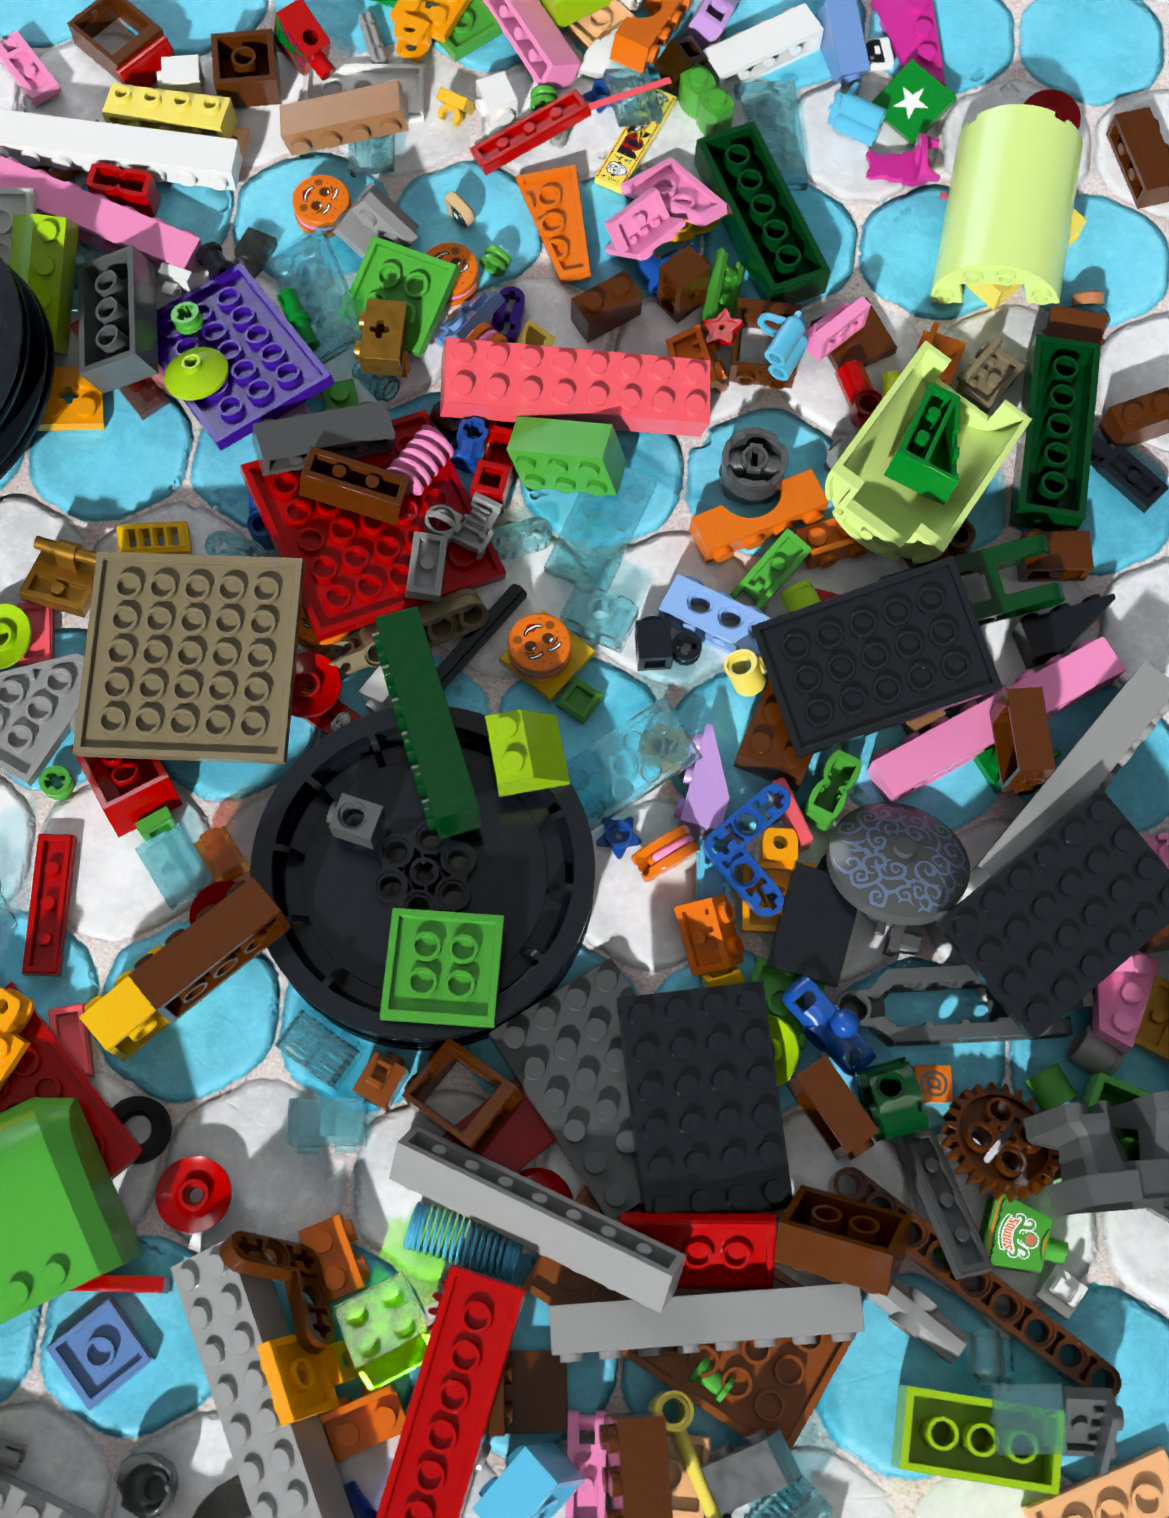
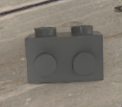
M1064 1386L1059 1410L1065 1411L1062 1456L1094 1457L1098 1473L1108 1474L1111 1459H1115L1117 1455V1433L1122 1431L1124 1427L1122 1407L1116 1405L1111 1388Z

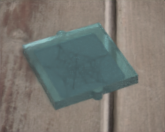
M1061 1384L990 1385L993 1415L990 1416L989 1421L994 1424L996 1455L1068 1454L1065 1423L1068 1422V1416L1064 1414Z

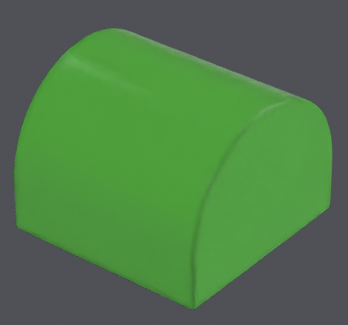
M1058 1063L1024 1081L1033 1098L1036 1099L1035 1101L1039 1108L1046 1109V1111L1060 1106L1077 1096Z

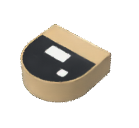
M451 191L444 198L447 213L462 227L467 228L475 221L474 212L455 191Z

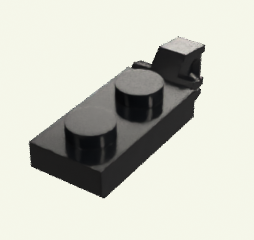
M1096 434L1093 436L1091 466L1138 509L1145 513L1169 489L1168 485L1121 444L1119 446L1112 443L1108 445Z

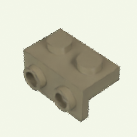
M999 335L991 344L986 341L976 353L975 358L977 360L973 365L967 363L956 378L959 381L956 392L986 414L996 405L1026 367L1000 348L1004 338Z

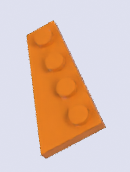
M576 164L515 176L517 185L560 283L592 278Z

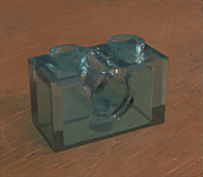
M576 581L560 614V620L573 634L621 654L638 619L639 607L624 596L614 597L605 593L602 588L593 583L583 584ZM596 611H604L609 616L598 619L592 614Z

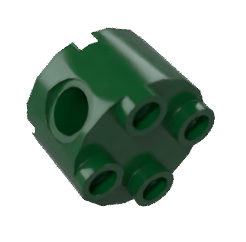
M905 1057L870 1066L856 1072L859 1085L857 1093L861 1106L864 1109H869L871 1120L880 1131L873 1136L875 1142L882 1140L886 1142L928 1129L927 1111H922L921 1101L924 1099L910 1063L905 1060Z

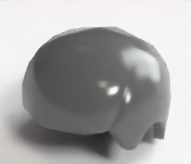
M153 1452L134 1453L121 1462L113 1484L121 1493V1506L139 1518L157 1517L174 1502L178 1488V1475L171 1461L162 1455Z

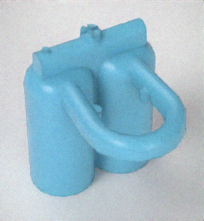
M854 82L846 94L836 92L834 95L833 104L831 103L828 108L831 111L827 123L832 125L836 132L872 148L880 134L887 109L858 97L861 83Z
M799 310L793 316L787 318L766 312L762 313L757 319L759 328L767 335L774 337L764 356L771 363L768 367L769 373L780 381H787L809 345L805 329L807 321L803 319L802 312ZM768 320L781 324L779 330L772 329L765 321Z

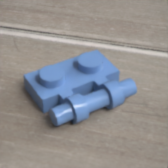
M497 290L488 294L481 292L470 301H465L458 308L459 313L451 321L447 320L440 327L441 332L434 338L435 342L440 347H444L446 337L465 339L476 326L486 322L506 301L505 298Z

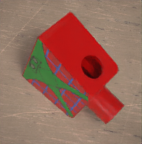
M295 0L276 13L273 32L275 44L301 75H307L314 70L322 81L331 77L336 68L328 59L331 45L330 39L303 0Z

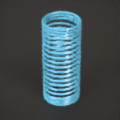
M420 1201L417 1202L405 1235L403 1246L405 1250L408 1249V1251L411 1250L412 1252L416 1250L418 1254L422 1251L423 1255H427L429 1252L430 1257H433L436 1253V1259H440L442 1256V1260L446 1261L449 1257L450 1263L455 1260L456 1265H459L462 1261L463 1267L468 1264L469 1269H472L475 1265V1270L478 1271L481 1267L482 1273H485L488 1268L489 1275L494 1271V1275L497 1277L501 1272L502 1279L514 1280L524 1245L508 1239L502 1256L506 1240L502 1235L495 1256L500 1233L496 1232L488 1256L494 1230L490 1229L481 1255L487 1227L484 1226L474 1255L481 1224L478 1223L467 1254L475 1222L471 1221L461 1251L469 1218L465 1217L454 1251L457 1234L463 1218L460 1214L447 1250L456 1218V1213L454 1212L440 1250L450 1214L449 1210L446 1211L440 1234L434 1247L436 1233L443 1215V1209L441 1208L427 1246L429 1233L437 1211L436 1206L432 1209L426 1233L420 1245L430 1205L420 1203Z

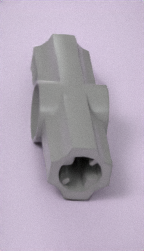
M897 1277L887 1296L871 1294L860 1288V1292L889 1315L888 1319L896 1327L911 1338H918L949 1364H952L967 1346L970 1338L968 1334L937 1310V1305L916 1288L912 1286L907 1287Z

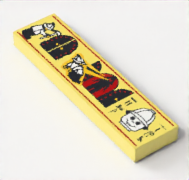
M658 88L645 92L596 173V184L622 195L621 183L634 176L677 102L676 96Z

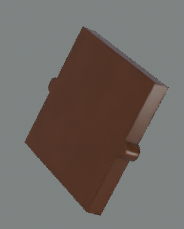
M1052 305L1047 327L1042 330V333L1047 336L1104 345L1103 335L1108 315Z

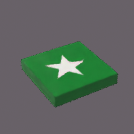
M911 59L871 103L887 109L884 122L914 147L918 134L927 133L957 101V96Z

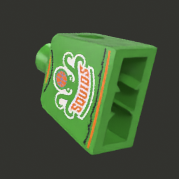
M992 1193L988 1194L979 1235L994 1268L1027 1273L1041 1272L1044 1259L1063 1265L1069 1249L1068 1242L1050 1237L1053 1219L1017 1200L1009 1202L1005 1194L997 1201L994 1200Z

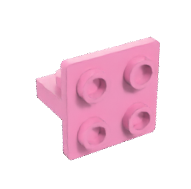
M649 188L604 223L612 239V242L605 247V251L610 255L637 259L639 261L651 257L655 252L654 250L662 243L673 240L678 235L677 232L686 225L683 218L670 217L657 188Z

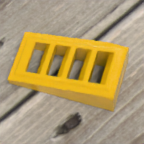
M187 521L135 523L116 526L119 552L192 554ZM172 533H178L179 545H173ZM164 535L165 546H159L158 536ZM150 537L151 546L145 547L144 538ZM136 540L137 547H131L130 541Z

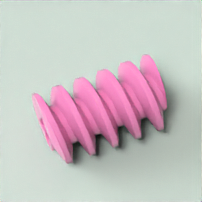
M424 424L421 430L416 433L414 439L409 441L406 449L400 452L399 458L394 459L391 467L386 470L410 477L407 496L410 493L419 496L424 491L423 486H429L432 482L431 477L438 475V468H443L447 463L446 459L452 458L454 450L438 429Z

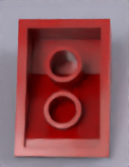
M75 755L118 838L137 829L134 823L167 806L169 811H172L183 805L160 760L77 757Z

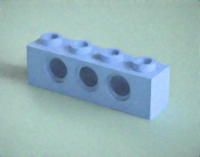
M680 574L676 575L659 606L658 617L670 619L672 627L682 632H692L701 641L725 653L731 654L739 649H748L754 652L757 658L760 657L756 641L752 637L751 626L772 619L764 615L763 611L755 606H745L734 601L733 597L724 591L711 590L705 587L697 578L692 576L684 577ZM700 604L706 607L707 611L696 612L691 607ZM732 619L737 623V626L727 627L722 623V620Z

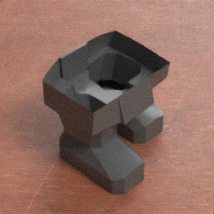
M1169 1090L1151 1093L1111 1108L1109 1101L1101 1100L1098 1104L1088 1107V1104H1080V1102L1067 1103L1023 1119L1027 1141L1032 1145L1059 1151L1062 1182L1046 1186L1056 1216L1169 1206ZM1116 1134L1139 1140V1161H1127Z

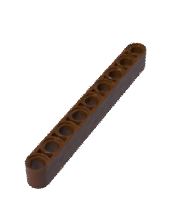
M845 1167L836 1171L830 1177L828 1182L830 1193L868 1204L874 1198L880 1199L884 1202L887 1209L912 1216L911 1224L917 1230V1238L912 1244L908 1243L906 1256L1074 1387L1094 1388L1092 1385L1093 1373L1096 1370H1101L1106 1378L1104 1388H1111L1114 1397L1120 1392L1122 1386L1120 1374L1110 1363L991 1271L977 1275L979 1286L975 1292L971 1293L965 1288L963 1279L955 1280L949 1264L943 1268L937 1267L932 1261V1252L936 1246L941 1245L933 1226L862 1171L854 1167ZM842 1175H848L855 1180L856 1191L852 1196L843 1194L839 1189V1179ZM1000 1295L1005 1296L1010 1302V1311L1005 1317L1000 1316L995 1309V1301ZM1032 1320H1036L1042 1328V1335L1035 1342L1027 1334V1326ZM1066 1344L1070 1346L1074 1353V1359L1069 1366H1064L1059 1358L1060 1349Z

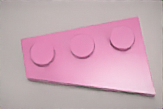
M672 157L621 183L622 194L633 199L638 198L649 188H657L669 214L683 218L685 221L701 228L727 214V203Z

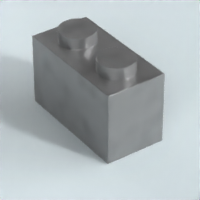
M764 1428L745 1436L743 1438L744 1445L734 1448L730 1442L710 1452L713 1459L701 1467V1470L721 1514L784 1489L801 1476V1472L780 1429L766 1434Z

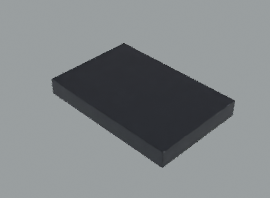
M797 862L794 864L766 966L798 977L807 976L814 982L836 988L839 983L858 909L842 896L828 872Z

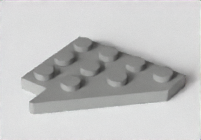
M74 653L0 672V770L32 787L71 730V716L78 709L84 663L83 655Z

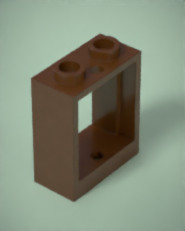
M96 0L67 23L75 45L120 83L121 81L115 69L158 36H164L162 28L129 0ZM120 18L134 29L138 35L111 55L93 38Z
M738 297L735 319H741L744 325L738 329L737 337L732 344L729 382H737L744 386L756 384L769 386L773 389H792L796 367L787 381H780L769 373L768 367L770 365L739 361L743 327L760 329L757 319L762 313H773L786 318L793 316L796 311H802V304ZM768 320L765 321L772 329L779 330L781 324Z
M1042 687L1006 689L989 712L1002 792L1014 791V795L1024 796L1035 793L1056 769Z
M452 1039L446 1040L443 1045L439 1044L433 1049L428 1058L427 1065L420 1073L414 1074L408 1080L405 1092L402 1094V1097L413 1110L459 1145L478 1155L523 1099L516 1085ZM456 1062H459L496 1090L464 1131H461L424 1103Z
M826 1055L797 1074L786 1085L837 1160L847 1155L851 1161L875 1145L871 1137L880 1131Z

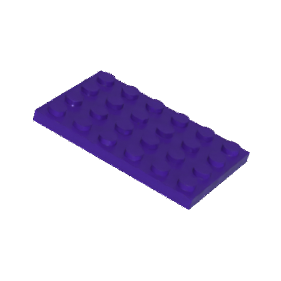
M241 262L157 310L158 364L164 374L167 366L176 356L192 348H213L220 351L227 359L229 375L224 385L217 392L200 400H183L220 451L253 432V424L260 423L265 419H276L335 384L330 372ZM190 301L198 305L204 319V324L196 333L184 335L177 331L175 323L171 319V311L179 303Z

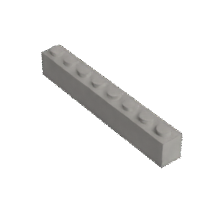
M415 1125L397 1142L389 1179L403 1185L405 1188L415 1191L435 1201L437 1204L447 1207L473 1222L502 1234L505 1238L514 1240L536 1251L538 1254L546 1256L570 1268L572 1271L580 1273L604 1285L606 1288L639 1302L642 1306L651 1308L659 1313H662L674 1295L687 1255L418 1125Z
M848 1284L674 1296L670 1299L662 1313L644 1307L635 1300L549 1306L552 1355H560V1363L584 1361L583 1353L599 1352V1360L623 1358L622 1350L638 1349V1357L661 1355V1347L676 1346L677 1354L700 1352V1344L715 1343L716 1351L739 1349L738 1341L754 1340V1348L778 1346L777 1338L792 1337L793 1345L816 1343V1335L831 1334L832 1342L855 1340L854 1332H865L860 1288Z

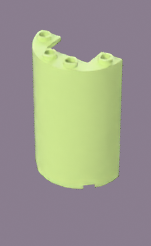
M1010 104L987 109L977 114L975 121L970 124L966 123L963 126L958 137L930 295L931 303H962L961 284L972 286L979 284H1000L1004 286L1024 284L1026 303L1038 305L1060 303L1083 149L1082 137L1073 123L1069 120L1063 122L1055 118V112L1047 108L1026 104Z
M926 340L830 470L825 483L826 499L831 500L835 507L832 511L833 516L855 541L882 557L894 561H899L901 557L912 558L913 563L931 561L945 551L1032 420L1006 399L991 416H988L950 386L938 379L952 359ZM930 382L960 396V431L957 434V447H960L959 458L957 459L959 483L945 505L884 476L910 418Z

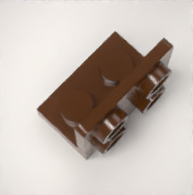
M551 1350L509 1352L488 1425L489 1437L505 1436V1434L555 1433L568 1430L566 1363H560V1355H552Z

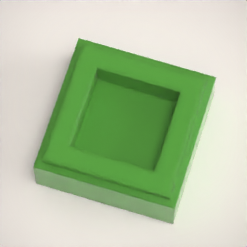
M575 676L557 700L556 707L584 725L601 703L604 695Z
M167 806L134 823L140 835L147 843L159 839L179 826Z

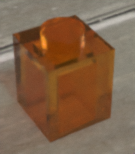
M225 825L219 829L215 827L205 831L199 837L200 840L193 844L216 882L224 880L233 881L250 871V866Z

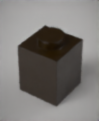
M688 35L671 39L653 66L661 79L670 77L672 83L667 84L669 89L679 87L681 73L696 64L704 66L708 57L693 36Z

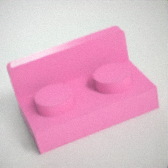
M863 296L852 304L850 302L839 304L806 330L809 340L806 351L817 362H820L865 326L871 304Z

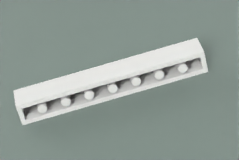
M0 109V156L5 158L12 157L28 166L35 167L40 165L55 167L64 171L71 169L89 173L92 164L109 163L122 170L134 168L147 171L153 175L155 182L165 181L180 183L184 186H204L215 190L227 189L236 191L243 159L238 139Z

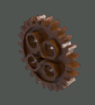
M990 1082L985 1089L980 1084H976L971 1091L965 1089L949 1105V1109L943 1115V1119L946 1122L940 1128V1132L947 1135L941 1146L952 1149L946 1160L959 1163L954 1173L957 1175L966 1172L968 1175L966 1180L967 1186L972 1185L975 1181L980 1184V1195L991 1189L993 1198L996 1201L1004 1193L1009 1202H1013L1018 1196L1025 1201L1033 1193L1038 1195L1055 1178L1053 1174L1060 1168V1164L1056 1161L1059 1158V1151L1032 1145L1026 1138L1023 1119L1044 1112L1046 1109L1036 1111L1033 1108L1036 1099L1031 1098L1027 1102L1023 1101V1094L1020 1089L1014 1095H1011L1008 1084H1004L997 1091L994 1083ZM1016 1120L1018 1122L1016 1129L1003 1143L1001 1149L993 1156L990 1162L985 1163L983 1160L985 1155L1012 1121ZM973 1138H975L980 1143V1145L973 1140ZM1003 1163L1007 1164L1011 1170L1006 1168Z

